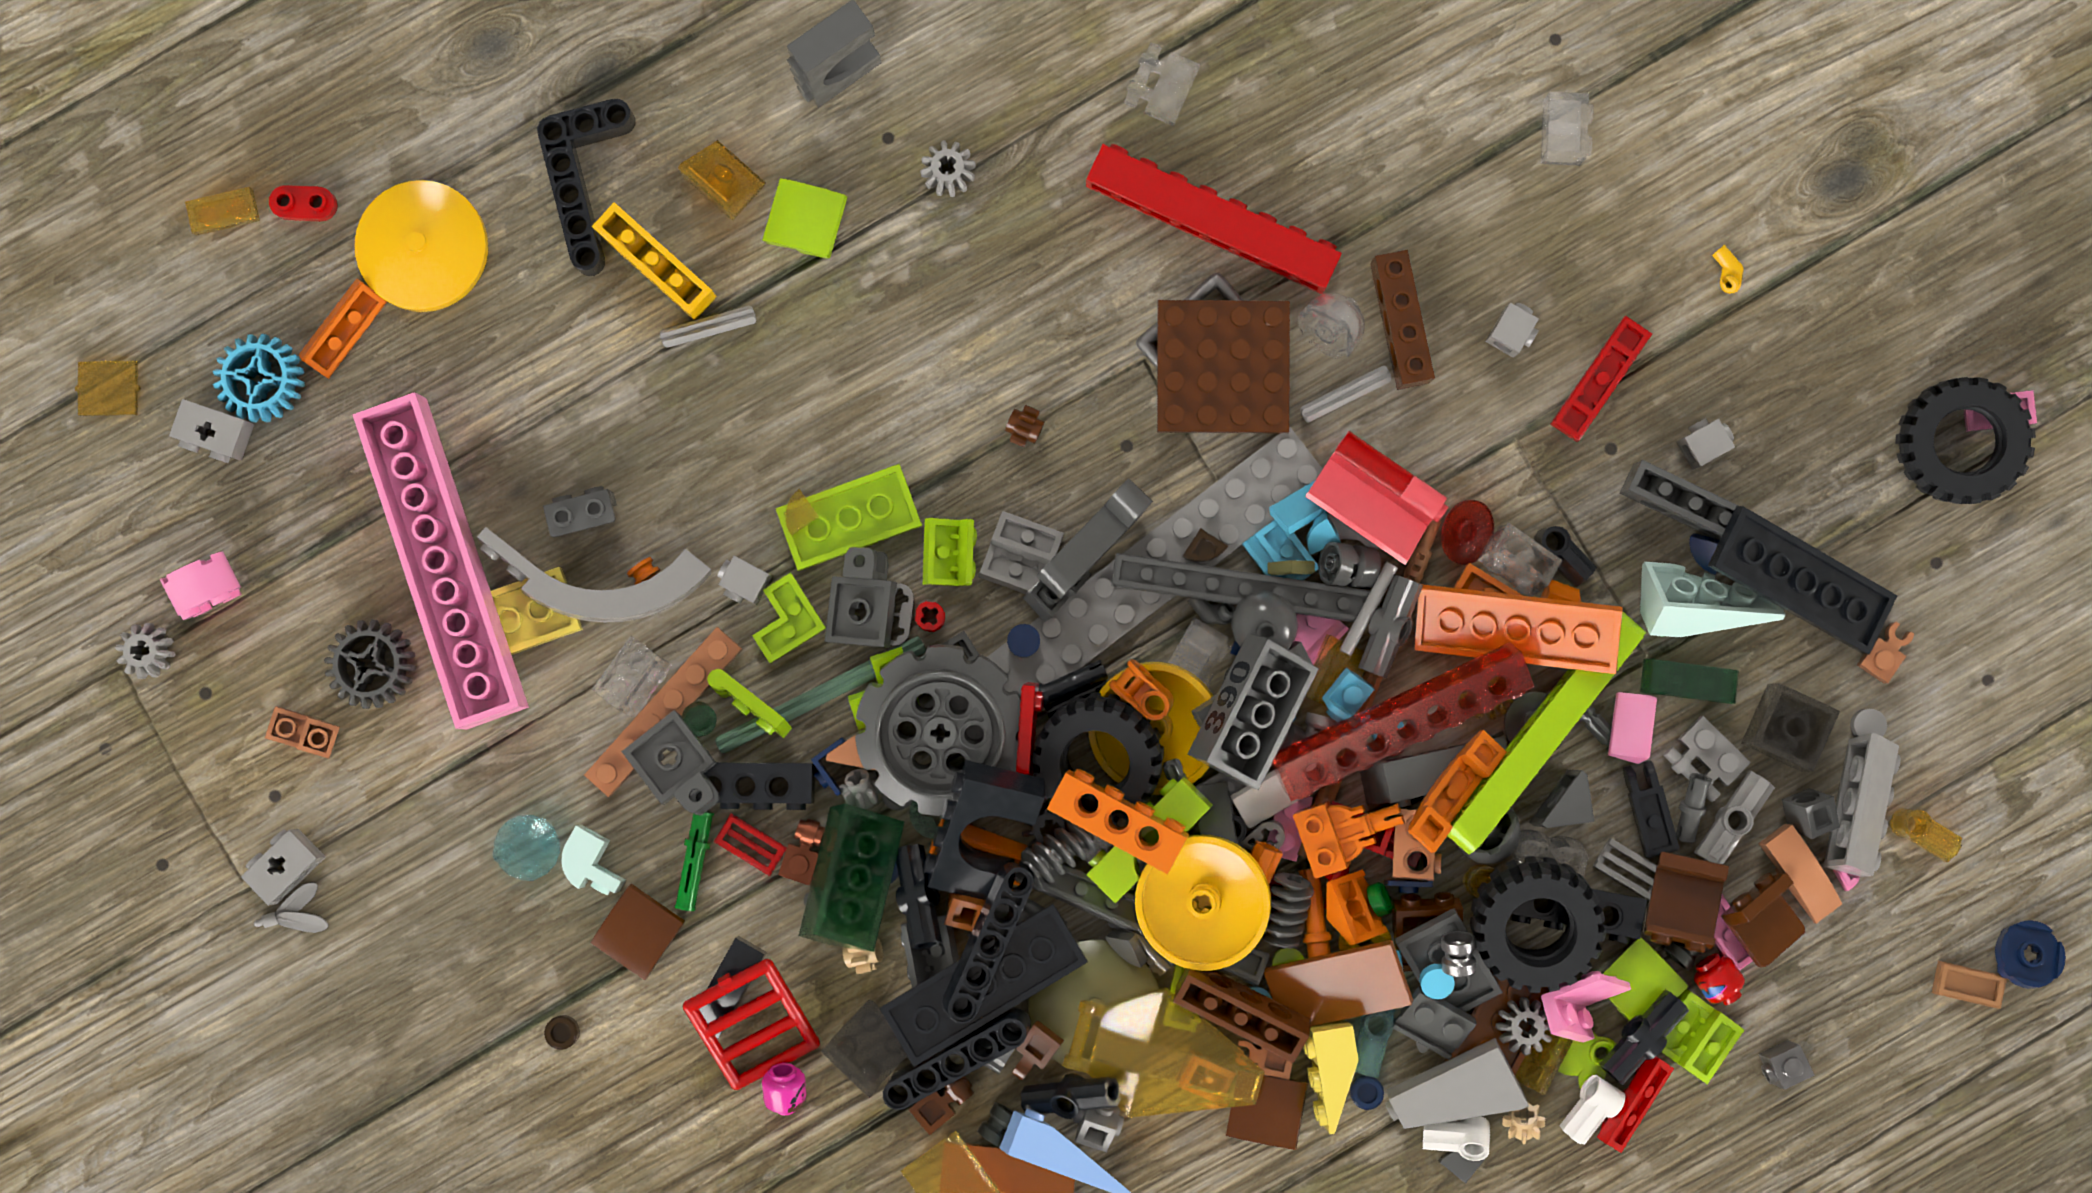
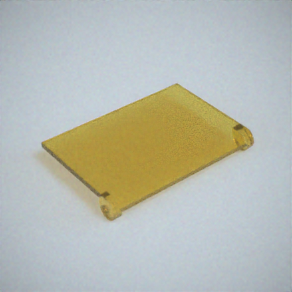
M957 1131L952 1132L901 1170L916 1193H1000Z

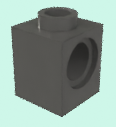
M1808 788L1782 799L1786 822L1793 825L1799 834L1814 839L1840 828L1834 796Z

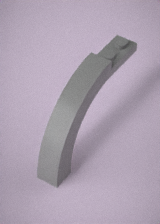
M487 527L477 536L480 543L483 544L480 550L493 561L501 558L509 565L506 571L520 582L524 578L528 580L521 588L526 596L556 613L584 621L603 623L624 622L657 614L688 597L712 574L711 568L687 549H684L662 572L639 584L614 590L583 589L550 577Z

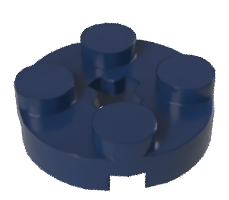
M2033 920L2022 921L2008 926L2001 931L1995 946L1997 971L2003 978L2009 979L2019 987L2027 989L2040 988L2051 983L2063 972L2066 960L2065 949L2061 941L2057 942L2052 934L2054 931L2049 926ZM2028 946L2031 947V952L2037 956L2036 959L2030 962L2024 956V950H2027Z

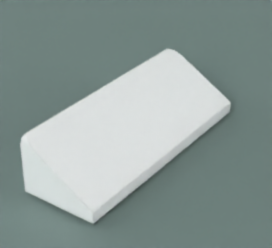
M1316 746L1268 773L1259 790L1246 786L1230 797L1246 826L1252 828L1334 780V777Z

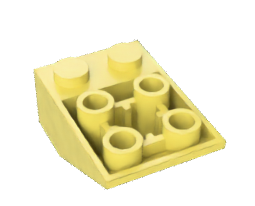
M1346 1019L1311 1026L1310 1036L1303 1046L1304 1053L1311 1059L1313 1066L1307 1068L1309 1084L1313 1088L1314 1093L1317 1092L1318 1100L1313 1101L1315 1119L1319 1121L1320 1126L1325 1127L1329 1134H1335L1359 1060L1353 1026Z

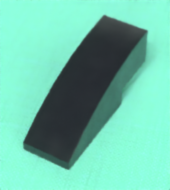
M740 936L736 937L707 989L718 984L717 979L725 974L730 973L732 977L762 961L767 952ZM751 982L700 1008L699 1010L707 1023L736 1009ZM723 1031L715 1035L717 1039H719Z

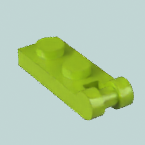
M715 669L709 673L707 681L714 691L722 698L732 697L734 701L731 704L743 715L747 716L750 712L758 718L756 724L766 733L772 735L775 731L785 738L792 727L785 718L721 669Z

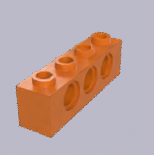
M1077 768L1075 772L1067 771L1047 810L1168 875L1190 835L1184 832L1185 826L1169 817L1165 821L1153 815L1155 810L1143 802L1137 801L1134 805L1123 799L1125 794L1111 785H1106L1103 788L1093 782L1095 777ZM1084 794H1092L1097 798V810L1088 811L1082 806L1081 799ZM1122 810L1127 814L1129 822L1126 827L1114 825L1111 819L1113 811ZM1147 826L1155 828L1159 834L1158 842L1153 844L1145 842L1141 836L1142 828Z

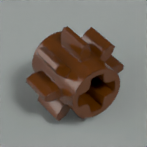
M1028 405L1024 406L1023 411L1014 408L1005 428L1006 432L1012 434L1010 442L1021 447H1025L1027 441L1033 444L1036 443L1045 421L1038 419L1039 410Z

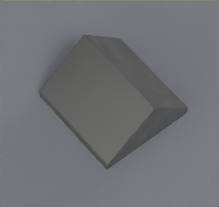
M1567 770L1529 823L1536 827L1553 828L1594 822L1588 775L1582 770Z

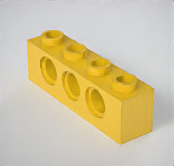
M615 202L592 225L593 229L694 321L717 297L712 289Z

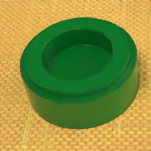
M1377 882L1367 886L1368 900L1375 914L1378 917H1382L1392 913V900L1384 884Z

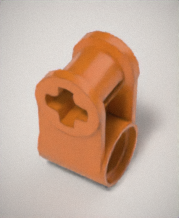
M1130 659L1127 662V669L1121 676L1109 683L1110 688L1121 699L1131 704L1145 718L1153 721L1161 720L1173 707L1174 698L1172 693L1155 679L1142 664L1134 659ZM1135 676V680L1128 686L1127 683ZM1153 695L1161 697L1165 704L1164 710L1155 711L1149 705V697Z

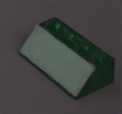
M846 803L830 807L798 936L828 945L874 952L904 828V821Z

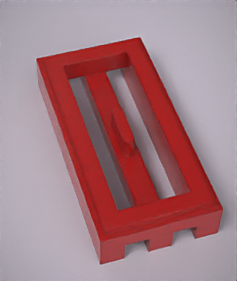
M733 813L729 815L713 841L768 876L772 875L787 850V846ZM734 823L778 851L774 855L730 827ZM725 835H730L771 861L769 866L724 839Z

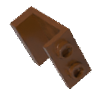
M1661 852L1658 856L1644 934L1651 936L1650 941L1664 945H1671V940L1685 943V949L1701 953L1705 952V948L1712 949L1715 945V928L1723 885L1727 880L1729 866Z

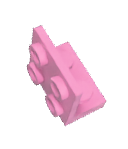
M1592 971L1583 974L1581 980L1571 986L1567 982L1558 984L1560 990L1541 995L1551 1034L1582 1043L1595 1039L1592 1031L1594 1026L1593 1018L1586 1009V1006L1631 990L1630 983L1617 979L1616 976L1601 974L1600 971Z

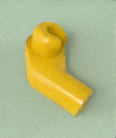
M1723 245L1712 256L1722 267L1720 288L1725 293L1731 294L1737 292L1741 287L1744 267L1731 251Z

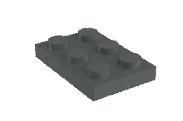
M1455 908L1395 938L1398 948L1418 981L1424 968L1431 964H1442L1445 952L1441 948V937L1444 934L1452 931L1468 932ZM1477 947L1472 952V956L1476 959L1475 973L1462 977L1453 976L1455 981L1454 989L1449 996L1443 998V1000L1464 1012L1503 993L1492 971L1486 967L1481 959Z

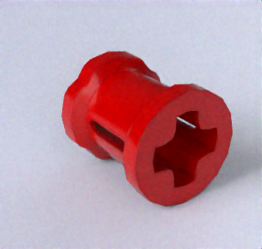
M925 601L916 608L915 621L924 631L935 632L944 625L946 619L945 612L938 603ZM927 608L931 612L934 610L939 612L935 616L937 623L934 625L930 622L925 624L922 622L925 618L923 611Z

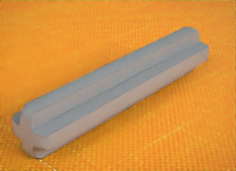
M748 305L663 329L660 331V338L664 347L669 348L756 323V315L752 306Z
M1381 366L1303 405L1300 408L1301 415L1309 423L1389 383L1392 380L1391 374L1386 366Z

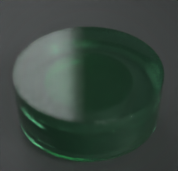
M704 702L691 703L682 713V718L697 737L708 735L716 726V714Z

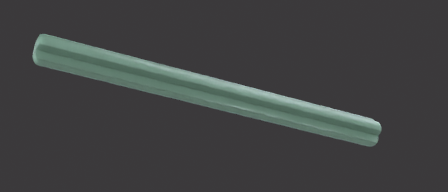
M919 636L890 649L902 647L903 653L912 650L916 656L926 651L925 645ZM871 659L773 708V710L789 722L876 678ZM756 717L716 737L715 742L719 751L727 753L765 734L766 732L756 724L758 718Z

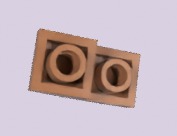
M275 706L265 739L329 759L340 727Z

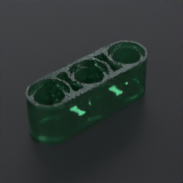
M1643 659L1640 692L1736 704L1739 671L1672 661Z

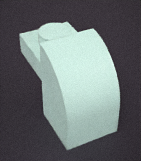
M583 825L575 826L564 846L562 868L565 876L578 889L585 887L588 880H591L593 882L590 886L605 895H608L610 891L613 893L620 892L626 879L598 864L610 840Z

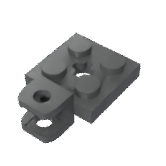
M850 547L847 550L843 567L844 577L832 576L825 642L890 648L897 582L887 581L888 557L886 553L877 552L870 548ZM862 603H864L867 613L863 620L860 621V617L855 615V610L860 609Z
M673 710L621 751L662 805L676 797L688 812L703 815L720 801L716 787L707 775L704 774L717 763L676 710ZM666 749L670 752L676 750L677 756L675 757L676 763L674 765L669 763L666 765L662 764L661 761L665 758L663 752ZM699 792H702V798L697 802L696 796Z

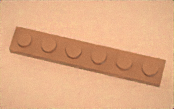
M716 627L584 776L607 797H611L635 770L621 751L673 710H676L683 717L709 688L710 685L707 681L709 673L715 669L724 671L743 649L719 627Z

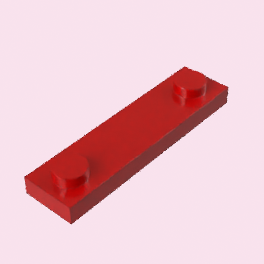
M1625 315L1550 425L1575 442H1579L1650 339L1652 333Z
M1027 682L1021 688L1016 772L1033 776L1034 764L1032 759L1033 752L1035 751L1037 711L1042 712L1044 704V692L1039 691V683Z

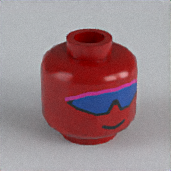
M1714 953L1701 960L1695 966L1697 971L1694 975V982L1710 1003L1723 1002L1724 1005H1729L1742 996L1740 990L1745 984V978L1729 956H1719L1718 953Z

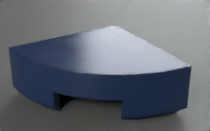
M1693 533L1690 536L1689 544L1695 561L1705 571L1713 575L1718 574L1719 572L1709 567L1708 564L1720 540Z

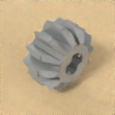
M943 140L941 141L940 151L934 146H930L929 152L932 157L923 156L921 159L922 164L927 166L920 170L921 177L929 178L925 183L928 189L937 185L936 194L938 196H942L945 188H947L950 197H955V187L958 186L961 191L965 192L967 191V185L963 180L973 182L975 179L974 174L970 172V170L976 168L975 161L967 160L971 155L969 149L959 153V142H954L952 148L948 149L946 141ZM948 163V167H950L951 164H954V173L948 175V171H946L945 174H942V165Z
M145 623L143 627L134 624L131 626V634L126 632L120 634L125 643L124 645L119 644L115 646L117 651H123V655L116 661L118 664H127L124 672L131 675L136 672L138 679H146L148 674L154 678L159 677L160 668L165 670L170 668L169 663L165 660L166 657H174L176 655L175 652L168 651L167 647L174 643V640L172 638H164L166 630L160 627L155 629L152 623ZM143 647L149 648L148 655L142 654L141 650Z
M1521 997L1518 1008L1514 1001H1508L1507 1004L1511 1012L1507 1013L1504 1010H1500L1498 1013L1506 1019L1505 1022L1496 1023V1029L1506 1031L1499 1037V1040L1502 1043L1510 1042L1509 1050L1514 1053L1521 1046L1522 1054L1529 1055L1531 1045L1537 1052H1541L1543 1048L1539 1041L1543 1039L1546 1042H1551L1552 1040L1549 1035L1545 1034V1030H1550L1548 1021H1545L1547 1019L1545 1010L1540 1011L1541 1002L1534 1000L1529 1006L1528 998ZM1527 1018H1529L1528 1024L1531 1025V1029L1529 1032L1523 1030V1034H1521L1522 1029L1519 1027V1023L1521 1020L1527 1022Z

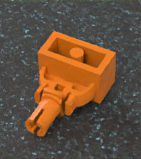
M1329 800L1295 812L1293 818L1314 878L1347 869L1351 861L1360 855L1364 847L1376 843L1375 836L1363 840L1361 838L1400 824H1405L1403 814L1389 819L1386 818L1401 812L1399 804L1396 803L1393 806L1358 817L1353 816L1365 812L1364 805L1354 808L1343 805L1331 806Z

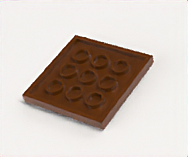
M1158 300L1157 433H1289L1290 301Z

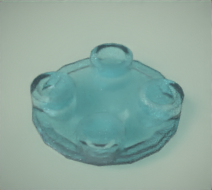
M519 815L508 820L498 830L494 841V860L509 876L520 880L534 881L546 875L556 865L560 854V840L554 827L545 819L535 815Z

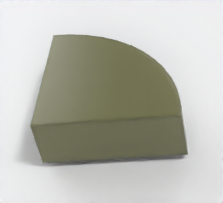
M1289 560L1267 563L1270 576L1288 574L1308 575L1315 572V561Z

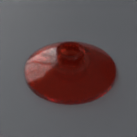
M1464 500L1450 510L1442 526L1441 543L1445 555L1452 562L1460 565L1472 564L1481 559L1487 552L1494 535V519L1490 509L1480 501Z

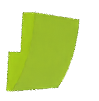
M780 178L762 241L770 245L795 249L803 254L830 259L847 196L817 186Z
M1641 937L1603 973L1608 976H1616L1617 979L1630 983L1631 990L1608 998L1628 1021L1637 1015H1643L1665 989L1678 998L1689 987L1670 965Z
M1686 989L1678 998L1687 1006L1689 1012L1666 1036L1667 1044L1661 1053L1708 1085L1744 1032V1029L1693 992Z

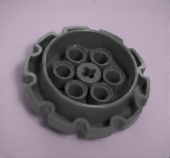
M929 645L924 657H917L912 650H909L889 661L880 671L884 682L882 684L869 683L861 698L856 715L857 720L864 722L866 728L859 730L855 736L858 755L864 769H875L878 771L879 776L875 781V786L900 806H904L909 800L916 801L918 803V812L926 815L942 816L946 799L952 800L954 792L951 791L953 778L956 772L961 773L963 765L959 767L951 765L947 759L951 753H960L968 761L1016 772L1018 746L1016 733L1019 731L1021 702L1019 692H1008L1004 689L1003 685L1007 682L1008 676L989 658L979 654L976 659L968 660L964 656V648L955 645ZM923 693L930 694L935 700V705L930 708H924L919 705L917 696ZM956 695L964 696L968 700L969 706L966 709L957 710L951 705L950 699ZM903 721H910L916 726L917 732L913 735H904L899 729V724ZM938 724H944V729L947 730L944 737L938 736L939 733L935 730ZM971 725H977L982 728L984 735L979 739H971L966 734V728ZM918 751H926L931 755L932 761L926 765L919 764L915 760L914 754Z

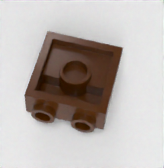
M1439 892L1431 899H1421L1418 894L1406 893L1401 896V900H1393L1392 931L1395 949L1400 950L1395 938L1455 908L1463 922L1464 909L1460 899L1454 898V895L1451 893ZM1401 953L1403 972L1412 971Z

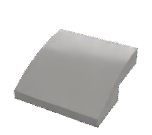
M1002 511L979 572V578L1027 594L1040 580L1037 574L1057 554L1064 533Z

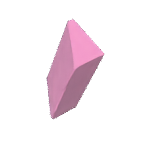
M1623 692L1616 693L1608 750L1609 756L1636 764L1649 759L1657 697Z

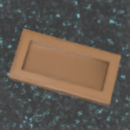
M1938 961L1931 993L2001 1009L2007 979L1999 974Z

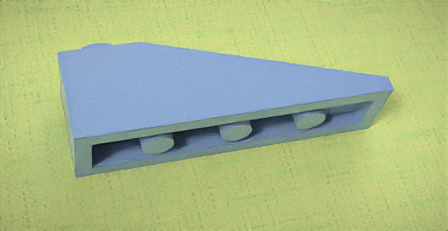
M1026 1108L1025 1114L1014 1110L1000 1145V1149L1007 1155L1111 1193H1131L1059 1131L1044 1121L1045 1115Z

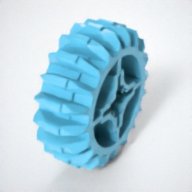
M253 334L247 335L246 343L239 338L235 339V350L229 346L224 347L225 352L229 356L226 359L222 357L216 358L217 362L222 364L223 367L222 370L216 369L213 371L215 376L221 377V380L215 382L213 386L215 389L223 390L217 398L219 401L227 402L225 406L227 411H236V417L244 419L248 416L249 421L257 423L260 417L264 422H271L272 414L277 418L283 417L282 407L288 410L294 409L293 404L289 400L291 398L298 400L301 398V395L295 392V388L305 386L304 381L297 379V376L305 372L303 368L295 366L299 363L300 357L295 354L291 355L293 350L288 344L282 346V340L277 337L270 341L269 336L266 334H261L258 339ZM270 354L278 360L282 376L272 372V363L269 362ZM252 356L250 364L246 368L240 369L241 365ZM261 373L270 379H263L262 382L258 381L256 383L247 377L255 378L256 375L260 376ZM236 381L245 383L247 387L246 394L249 395L248 403L239 394ZM279 387L274 396L263 402V400L267 399L268 392L271 389Z

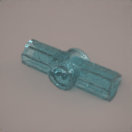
M1396 1009L1361 1016L1359 1020L1360 1030L1356 1041L1359 1060L1355 1072L1370 1077H1379L1388 1038L1393 1032V1019ZM1375 1016H1380L1384 1021V1028L1378 1034H1372L1368 1028L1370 1019Z

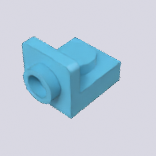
M1346 667L1322 697L1328 708L1326 713L1339 724L1346 721L1354 727L1358 722L1354 715L1375 690L1374 687Z

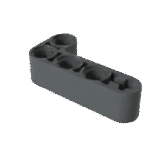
M1127 479L1106 504L1037 574V577L1062 599L1131 528L1151 505L1153 500L1130 479Z

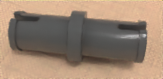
M1698 773L1690 774L1685 800H1681L1679 805L1681 815L1675 833L1680 841L1687 843L1696 842L1701 816H1705L1707 811L1705 801L1712 782L1711 778Z

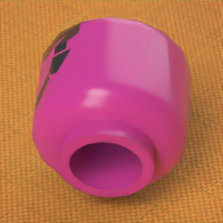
M779 1063L772 1066L763 1076V1101L767 1109L780 1115H790L806 1103V1080L802 1070L790 1063Z

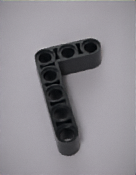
M610 99L549 115L543 118L537 127V134L570 260L586 276L599 274L605 266V257L599 234L592 227L595 219L576 148L623 136L633 130L635 116L628 104L620 99ZM615 112H626L625 119L622 122H611V117ZM584 120H594L591 130L587 132L579 130L580 124ZM562 128V134L558 139H548V134L552 129ZM570 159V166L567 170L562 172L556 171V165L560 160ZM578 190L579 195L574 202H564L565 194L568 191ZM576 222H587L586 230L583 233H572L573 225ZM586 252H594L595 259L593 263L588 266L581 265L582 255Z

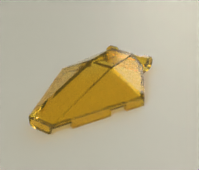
M1167 987L1110 1006L1080 1000L1078 1011L1080 1012L1069 1054L1064 1056L1062 1066L1071 1070L1088 1073L1091 1078H1116L1120 1085L1121 1098L1117 1106L1128 1118L1256 1105L1265 1071L1205 1019H1201L1194 1012L1174 1003V993ZM1093 1016L1102 1018L1091 1058L1087 1060L1082 1058Z

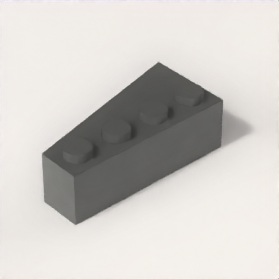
M1505 736L1493 738L1501 747L1506 749ZM1467 743L1450 746L1448 749L1443 748L1422 752L1416 756L1410 755L1388 759L1383 763L1360 765L1359 771L1367 805L1391 803V806L1398 803L1400 807L1412 805L1411 798L1420 796L1423 801L1442 772Z

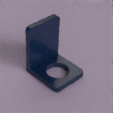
M841 737L811 759L818 769L814 772V775L824 789L830 786L836 796L841 795L842 792L821 760L829 752L846 742L847 740L844 737Z
M1424 856V868H1425V867L1427 866V862H1428V861H1427V858ZM1384 880V885L1399 886V893H1419V887H1433V881Z

